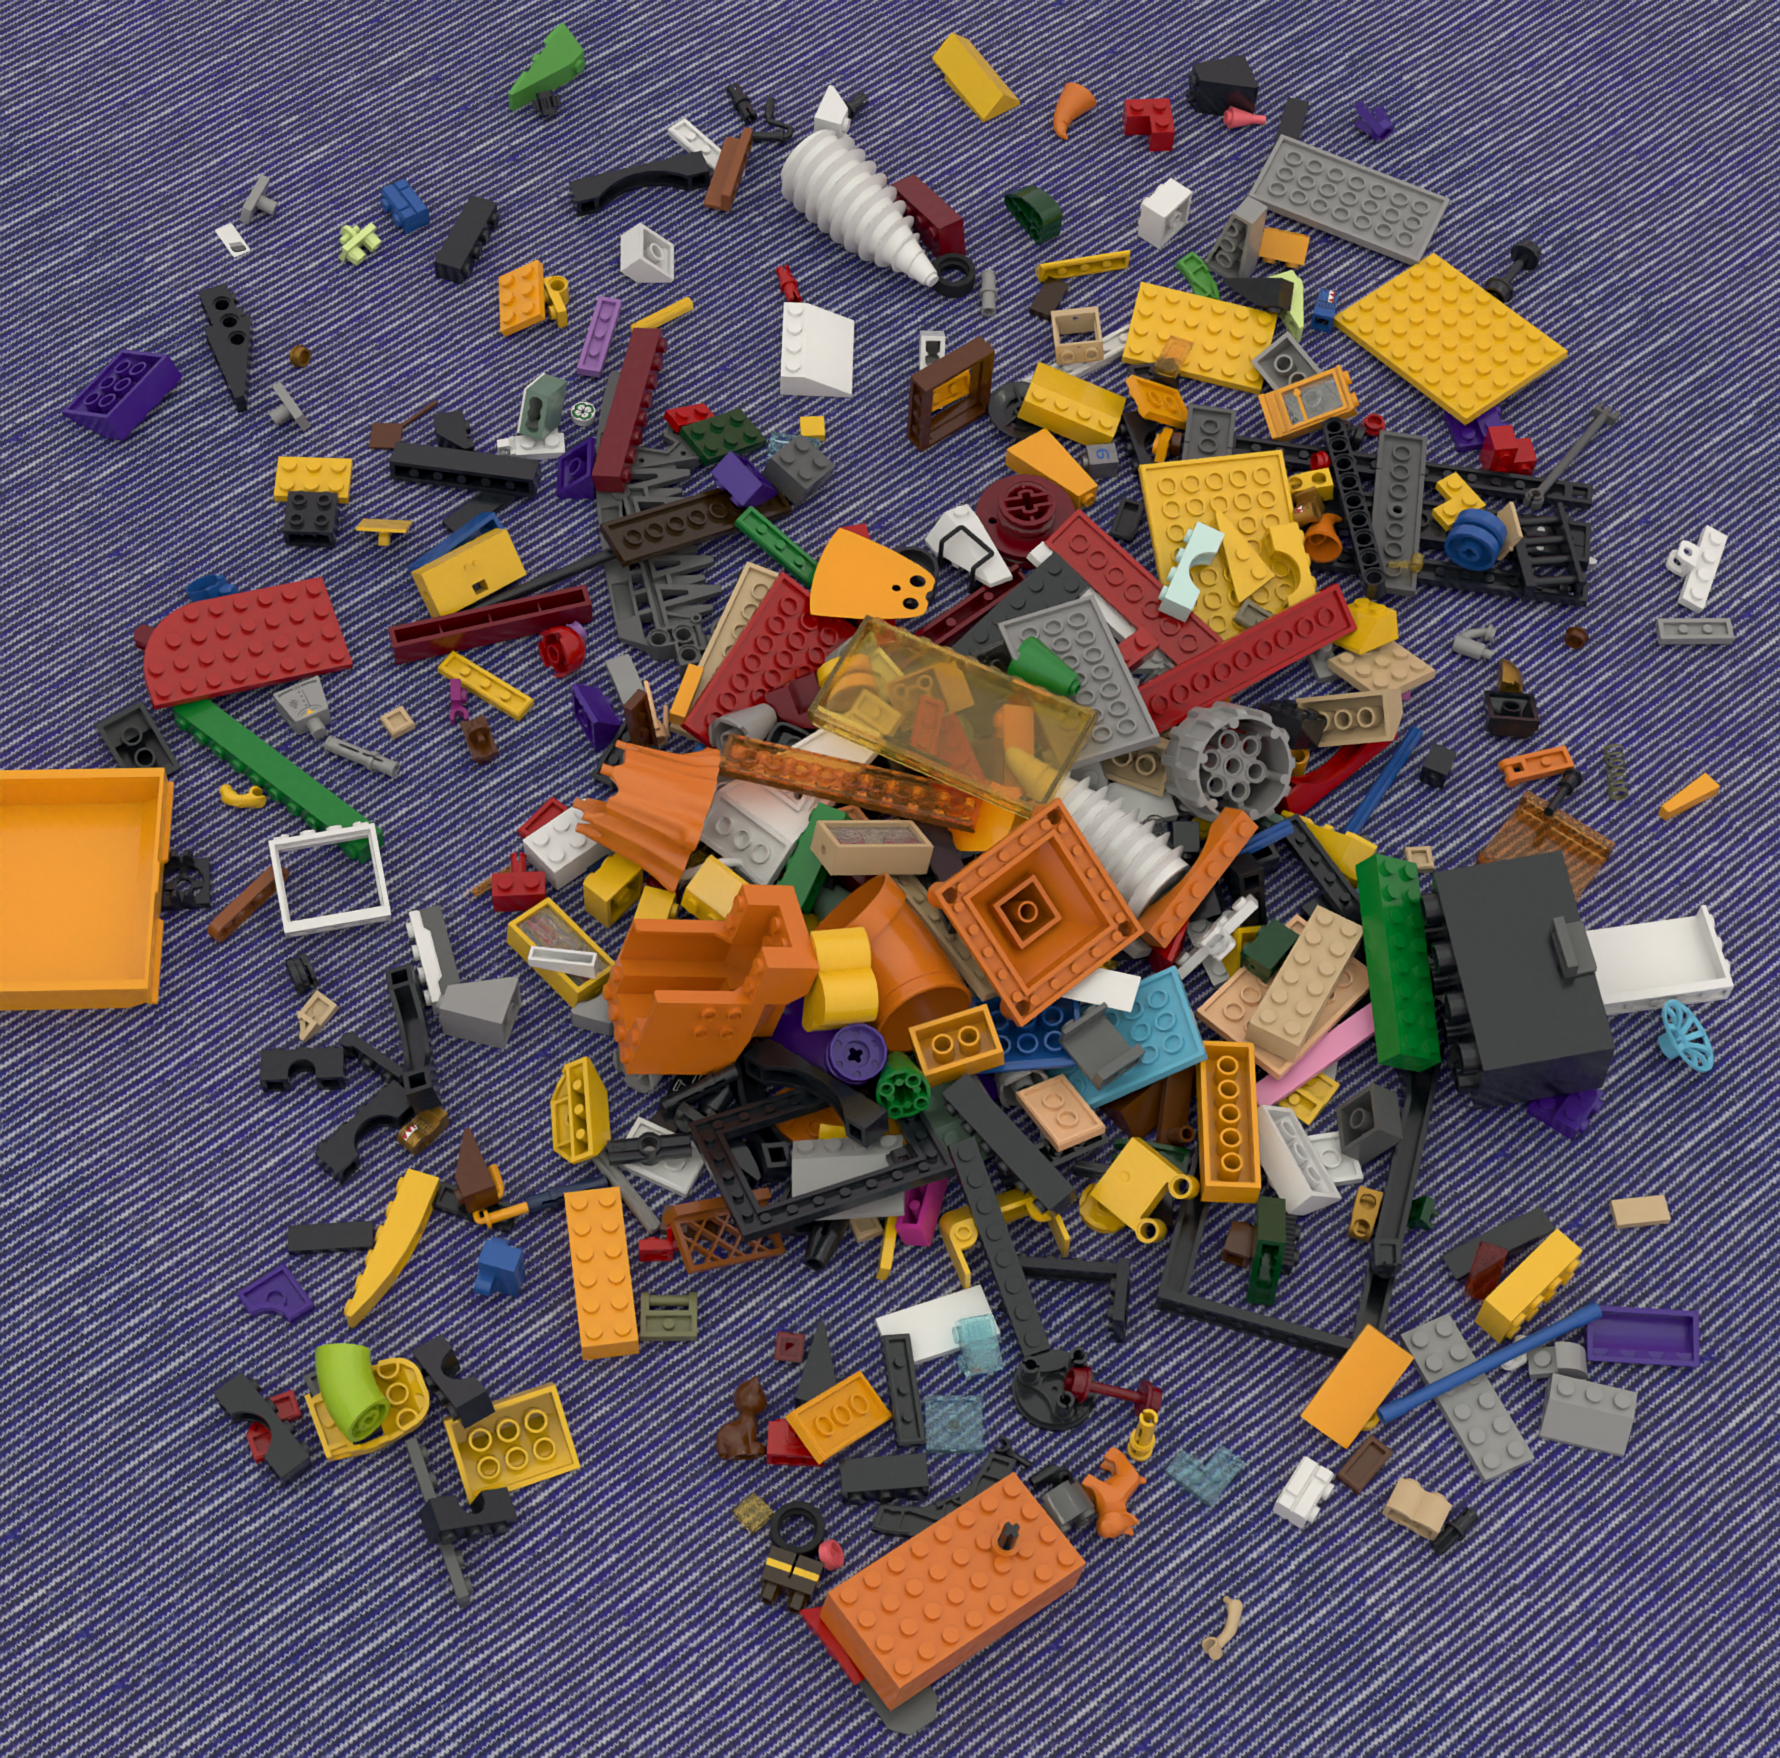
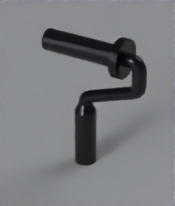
M774 97L767 98L764 118L767 124L780 127V132L753 131V141H780V145H784L785 140L792 137L793 127L789 124L772 120L775 107Z

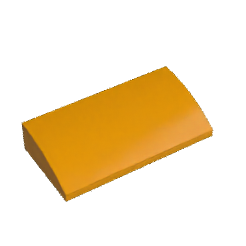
M1367 1323L1300 1416L1332 1440L1348 1449L1415 1357Z

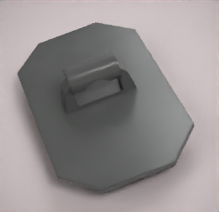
M866 1678L858 1683L888 1730L910 1736L935 1720L938 1697L930 1685L890 1712Z

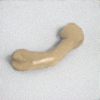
M1229 1596L1223 1598V1602L1228 1605L1225 1628L1217 1638L1208 1637L1202 1641L1204 1652L1208 1653L1213 1660L1221 1658L1223 1654L1222 1648L1233 1638L1240 1622L1243 1604L1238 1599L1232 1601Z

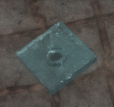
M925 1396L926 1453H983L982 1396Z

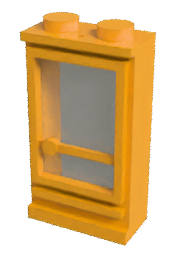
M1339 364L1335 368L1269 393L1258 395L1272 439L1274 441L1286 442L1323 428L1324 421L1330 417H1339L1345 420L1358 415L1356 407L1360 405L1356 393L1350 392L1348 385L1352 384V380L1348 370L1343 371Z

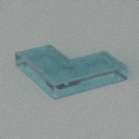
M1221 1446L1207 1465L1204 1466L1182 1449L1165 1469L1164 1474L1211 1508L1243 1468L1245 1462L1227 1448Z

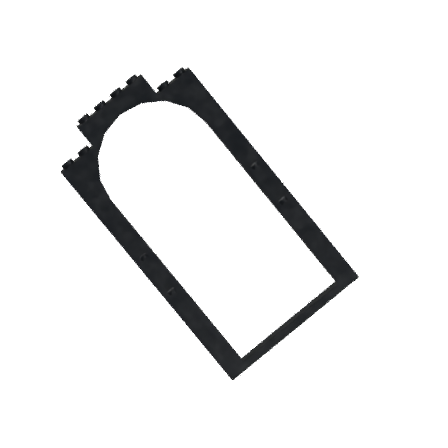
M1364 996L1337 1023L1341 1024L1371 1003V999ZM1373 1035L1369 1039L1376 1045L1375 1035ZM1439 1045L1441 1062L1421 1072L1394 1067L1401 1082L1400 1119L1403 1140L1393 1146L1373 1238L1401 1239V1249L1445 1050L1443 1045ZM1197 1141L1189 1175L1196 1177L1200 1184L1199 1141ZM1188 1182L1186 1183L1184 1194L1189 1190ZM1201 1190L1196 1197L1190 1200L1182 1199L1154 1309L1341 1360L1367 1323L1381 1333H1384L1396 1275L1383 1279L1374 1274L1371 1269V1250L1351 1339L1187 1294L1210 1202L1201 1201Z

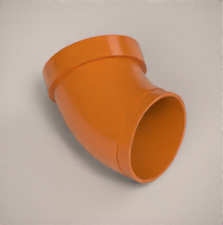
M882 873L871 878L843 899L813 931L864 927L869 939L871 969L875 975L879 998L876 1019L873 1022L865 1023L875 1028L883 1036L888 1053L894 1051L909 1053L913 1052L910 1043L908 1028L970 1009L972 995L945 950L925 923L905 901L906 893L889 874Z

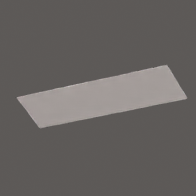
M1098 968L1061 997L1095 1005L1105 1002L1109 1008L1131 1012L1141 977Z

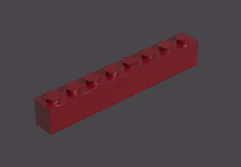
M633 328L591 475L596 491L625 493L627 483L631 482V468L637 461L636 450L638 445L642 443L643 426L647 425V411L652 406V393L657 388L658 371L662 370L663 353H666L668 348L667 339H664L661 329Z
M586 584L388 627L390 644L396 665L448 654L452 651L457 652L534 635L556 626L566 627V624H571L574 621L580 624L593 622L592 603Z

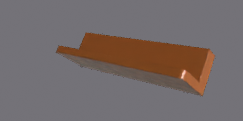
M744 127L740 139L728 136L725 138L704 200L705 207L731 211L753 145L752 128Z

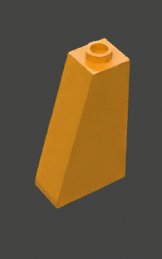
M1046 428L1007 449L1005 464L1010 469L1020 475H1035L1054 482L1068 494L1075 510L1088 507L1095 502L1098 485Z

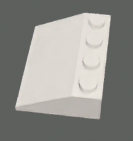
M784 302L780 395L852 398L854 320L809 303Z

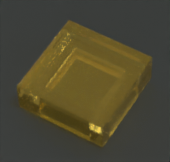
M754 1492L733 1510V1516L752 1534L774 1515V1511Z

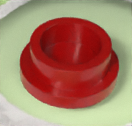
M1374 413L1365 417L1361 424L1367 427L1366 434L1369 436H1378L1380 430L1385 431L1386 427L1383 417Z
M1319 451L1311 456V471L1324 468L1330 469L1331 460L1325 451Z

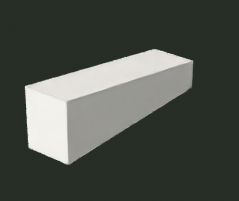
M531 946L528 956L529 966L596 979L599 969L598 954L593 952Z

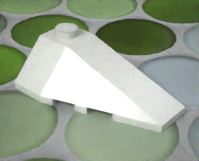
M968 504L944 512L925 538L926 545L938 557L940 540L957 526L964 525L994 551V556L976 569L975 579L990 588L1013 580L1011 572L984 526ZM962 530L944 543L943 558L950 560L952 566L957 569L962 567L969 571V574L971 567L988 554L986 550Z

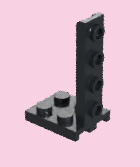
M1023 1253L1017 1254L1025 1278L1110 1285L1111 1304L1109 1303L1108 1332H1113L1114 1343H1125L1131 1286L1130 1258L1118 1257V1263H1113L1110 1260L1093 1262L1077 1257L1067 1260L1058 1259L1050 1255L1041 1258L1030 1257Z

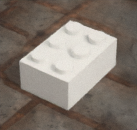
M573 807L523 839L527 860L538 871H545V878L557 891L587 871V867L603 856L613 853L610 849L587 838L585 835L575 832L577 823L588 824L589 822L582 820L584 813Z

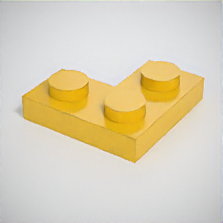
M1456 472L1437 482L1435 488L1447 502L1434 508L1431 515L1446 532L1452 529L1457 514L1462 510L1470 508L1485 510L1486 504Z

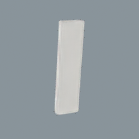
M685 118L670 127L668 135L688 153L702 151L708 168L713 174L721 149Z

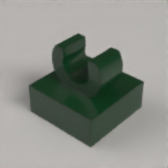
M1428 1195L1412 1200L1406 1227L1409 1229L1421 1227L1426 1231L1434 1229L1435 1225L1429 1220L1439 1215L1438 1211L1434 1209L1435 1200Z

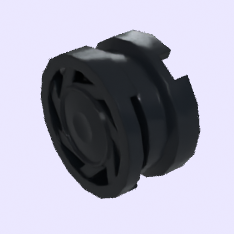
M305 952L299 954L298 958L292 959L290 957L284 960L289 977L298 995L304 993L305 989L309 987L311 989L318 987L316 975Z

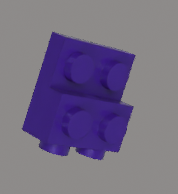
M1499 404L1467 425L1461 423L1446 410L1443 414L1458 453L1482 449L1488 427L1508 425L1506 421L1502 422L1500 419L1501 408Z
M1599 1089L1536 1099L1531 1102L1526 1112L1573 1141L1578 1132L1583 1135L1591 1123L1588 1120L1590 1114L1597 1115L1604 1103L1601 1097L1604 1092Z

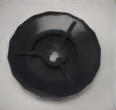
M1029 382L1007 383L997 388L990 397L988 413L991 422L1000 432L1011 438L1024 440L1044 429L1017 417L1028 390Z

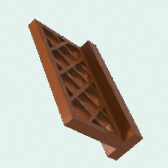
M768 1187L752 1190L760 1207L769 1205L768 1200L772 1196ZM721 1196L674 1205L662 1216L665 1226H671L688 1275L781 1256L786 1253L779 1232L766 1236L773 1241L775 1249L769 1250L761 1245L762 1238H759L756 1241L747 1242L748 1245L753 1247L750 1254L746 1255L738 1250L737 1246L740 1240L743 1241L738 1229L727 1223L731 1215ZM711 1220L720 1226L716 1235L704 1228L706 1221ZM687 1225L696 1231L692 1240L683 1234L681 1226ZM724 1229L736 1236L733 1246L720 1238ZM700 1234L713 1242L709 1251L696 1243ZM716 1245L729 1252L726 1259H721L713 1254ZM693 1249L705 1256L703 1264L694 1265L691 1257Z

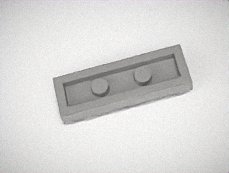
M1657 618L1655 623L1659 644H1732L1734 640L1730 618Z

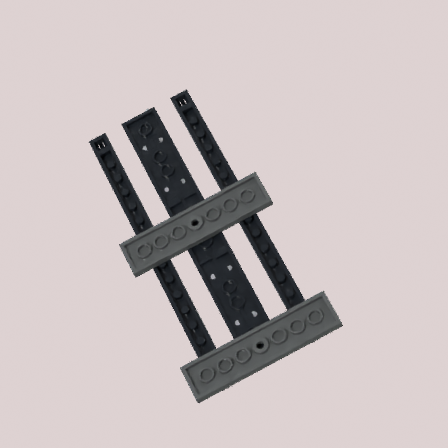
M1189 404L1182 460L1282 450L1285 467L1311 471V456L1319 451L1326 452L1325 447L1234 435L1237 410ZM1380 430L1377 455L1352 451L1359 478L1374 480V492L1363 491L1385 571L1387 594L1414 597L1416 584L1521 598L1514 571L1494 568L1475 571L1461 567L1456 563L1418 558L1419 547L1445 551V540L1450 530L1446 532L1431 515L1433 509L1443 504V502L1423 500L1424 487L1435 488L1438 481L1456 472L1476 494L1523 500L1526 492L1532 488H1538L1545 478L1426 462L1428 436ZM1556 480L1545 493L1543 503L1557 505V503L1562 502L1563 506L1590 510L1593 485ZM1333 487V499L1323 501L1325 505L1323 514L1333 513L1340 516L1343 520L1333 525L1337 536H1348L1336 487ZM1572 495L1585 496L1586 498H1574ZM1485 508V511L1497 516L1498 511H1501ZM1517 513V516L1521 518L1537 517V515ZM1569 520V528L1581 570L1586 571L1587 569L1595 568L1597 560L1590 557L1591 523ZM1312 522L1307 524L1304 528L1299 527V530L1307 531L1308 527L1312 524ZM1555 525L1521 528L1522 535L1526 537L1557 535ZM1560 545L1527 547L1526 549L1531 557L1563 555ZM1342 547L1341 554L1332 562L1319 563L1310 559L1311 565L1309 569L1359 575L1351 548ZM1509 553L1503 559L1510 560ZM1565 564V565H1553V566H1556V567H1564V568H1566V564ZM1533 574V575H1536L1537 577H1547V576H1544V575ZM1586 581V585L1582 587L1581 596L1568 594V592H1573L1571 585L1538 587L1534 591L1532 600L1586 607L1588 602V582Z

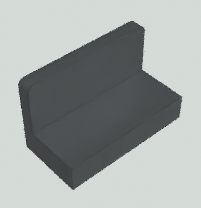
M1564 916L1553 918L1550 932L1564 977L1570 978L1596 972L1597 965L1583 922L1577 921L1566 924Z

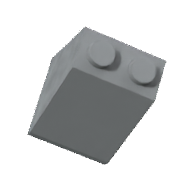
M507 977L448 985L445 994H441L437 1002V1010H440L439 1023H442L443 1034L505 1049L521 1007L519 978Z

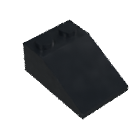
M142 700L95 725L97 735L118 768H165L167 776L181 768Z

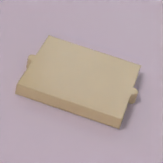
M1509 502L1501 511L1497 512L1496 517L1503 522L1507 530V537L1500 549L1497 560H1502L1510 551H1513V547L1523 538L1514 502Z

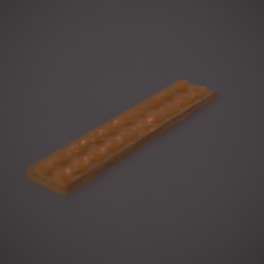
M729 733L718 766L720 767L718 775L969 833H975L985 791L733 733Z

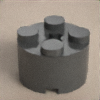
M1076 1477L1071 1482L1069 1480L1063 1482L1041 1497L1044 1502L1041 1504L1042 1508L1065 1537L1068 1535L1067 1532L1072 1529L1071 1526L1082 1527L1096 1513L1094 1510L1095 1505Z

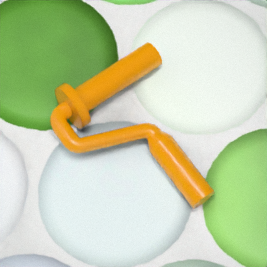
M492 1164L488 1167V1170L495 1184L498 1198L501 1199L504 1195L505 1187L498 1166ZM523 1202L491 1213L481 1209L473 1212L472 1215L477 1224H487L488 1229H491V1224L528 1213L529 1209L527 1202ZM483 1210L484 1217L481 1218L479 1212Z

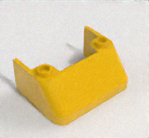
M1017 1188L996 1195L1005 1223L1026 1216H1030L1038 1222L1047 1221L1062 1257L1066 1258L1069 1256L1070 1236L1060 1214L1053 1219L1047 1213L1041 1215L1032 1204L1034 1199L1028 1193L1023 1195ZM966 1205L946 1212L939 1221V1232L963 1290L970 1288L971 1272L962 1251L974 1246L978 1236L969 1207Z

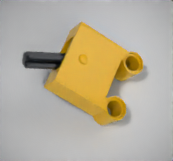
M1138 1137L1130 1139L1112 1165L1076 1160L1073 1165V1175L1100 1180L1090 1195L1132 1228L1137 1238L1143 1243H1159L1167 1235V1228L1163 1221L1148 1217L1168 1190L1177 1199L1189 1200L1196 1197L1200 1191V1184L1196 1177L1184 1174ZM1184 1179L1189 1183V1190L1186 1194H1182L1179 1189V1185ZM1151 1223L1156 1228L1153 1238H1149L1146 1233V1229Z

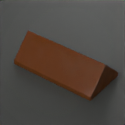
M1195 1065L1190 1100L1197 1095ZM1163 1079L1106 1103L1099 1108L1130 1139L1132 1137L1143 1139L1158 1126Z

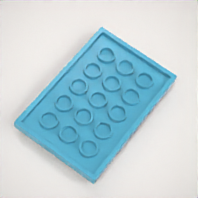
M1175 965L1140 980L1131 1012L1107 1007L1104 1014L1131 1048L1139 1043L1145 1050L1141 1063L1100 1091L1096 1089L1079 1066L1043 1070L1047 1073L1049 1079L1064 1074L1093 1110L1208 1059L1179 971ZM1089 1003L1080 1007V1018L1083 1017L1082 1014L1086 1009L1095 1004Z

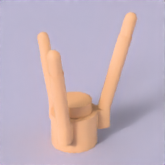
M645 680L643 683L645 692L648 695L658 746H662L671 737L669 732L668 705L663 706L662 724L660 720H657L649 682Z

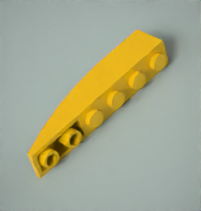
M408 1168L405 1176L399 1178L396 1186V1198L394 1201L389 1202L386 1209L387 1219L384 1226L380 1225L376 1232L375 1241L377 1242L374 1250L370 1249L365 1259V1271L363 1274L358 1275L354 1289L356 1292L353 1299H348L345 1305L344 1315H346L349 1327L354 1328L376 1306L410 1260L433 1211L432 1203L441 1186L439 1177Z

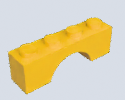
M1298 522L1269 527L1263 535L1268 556L1270 559L1284 563L1294 577V591L1281 604L1282 610L1316 593L1317 584L1315 577L1311 576L1310 556L1308 553H1305L1303 546L1305 542L1304 533L1302 530H1299Z

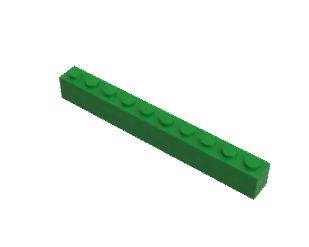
M209 699L180 704L172 708L175 717L174 723L183 732L188 731L193 735L197 743L202 746L204 744L208 746L218 759H225L229 762L235 772L243 773L254 786L262 787L267 791L272 800L283 803L293 816H300L312 830L323 832L326 831L327 827L341 825L342 828L353 827L352 824L359 821L361 823H372ZM375 825L380 849L385 844L383 831ZM368 838L332 844H337L350 859H356L362 864L371 857Z

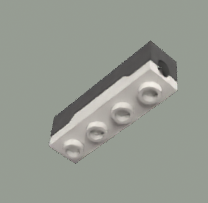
M440 905L409 912L410 922L406 923L409 939L414 938L416 945L411 946L414 960H420L422 966L417 968L420 983H426L427 990L423 991L426 1006L432 1005L434 1015L440 1014V1010H437V1002L439 996L445 994L447 986L461 984Z

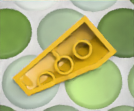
M1283 810L1280 816L1286 819L1295 813ZM1299 815L1354 889L1358 888L1355 865L1376 854L1378 846L1355 833L1347 831L1344 835L1335 832L1334 827L1325 824L1324 827L1315 825L1310 818Z

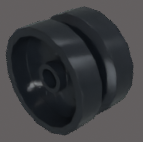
M908 546L895 550V552L923 567L934 577L933 590L926 594V600L929 605L935 599L937 593V580L939 576L937 560L924 548ZM916 575L910 578V583L915 587H922L926 583L925 579L921 576ZM893 585L892 589L894 591H900L901 587L899 585ZM906 598L903 601V606L913 610L919 606V603L914 598Z

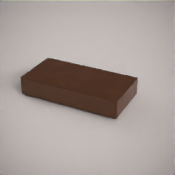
M1371 1434L1340 1469L1335 1478L1358 1496L1392 1457L1394 1452Z

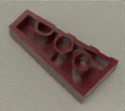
M915 174L891 184V186L897 189L894 202L899 200L906 202L903 217L913 216V230L920 234V239L936 259L947 253H958L966 256L963 218Z

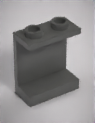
M1105 1002L1097 1007L1095 1005L1090 1006L1083 1012V1017L1077 1021L1071 1019L1061 1028L1062 1032L1058 1040L1098 1091L1141 1063L1145 1054V1050L1139 1043L1131 1048L1104 1014L1108 1005Z

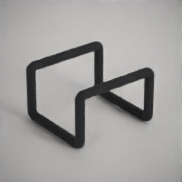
M959 525L940 540L938 567H942L950 561L946 558L943 560L944 543L960 530L965 532L988 552L985 557L971 567L968 591L970 594H973L985 585L979 582L974 586L975 571L994 556V551L964 525Z

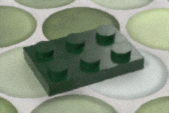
M741 408L683 426L679 433L705 466L720 462L730 451L741 455L765 447L767 441Z

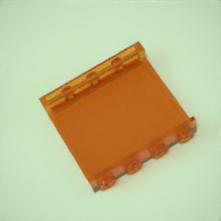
M1527 790L1523 794L1518 807L1484 851L1481 849L1475 865L1562 850L1577 902L1609 859L1616 843L1558 808L1552 816H1546L1544 809L1548 802Z

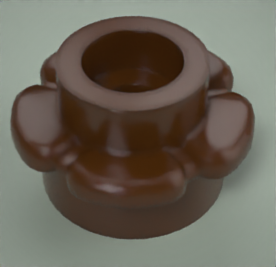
M1575 626L1566 629V634L1564 635L1565 643L1570 648L1580 649L1588 642L1589 636L1586 635V631L1582 627Z

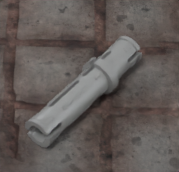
M332 735L328 736L325 741V751L364 765L367 770H377L392 778L399 772V762L381 756L378 751H368L335 738Z

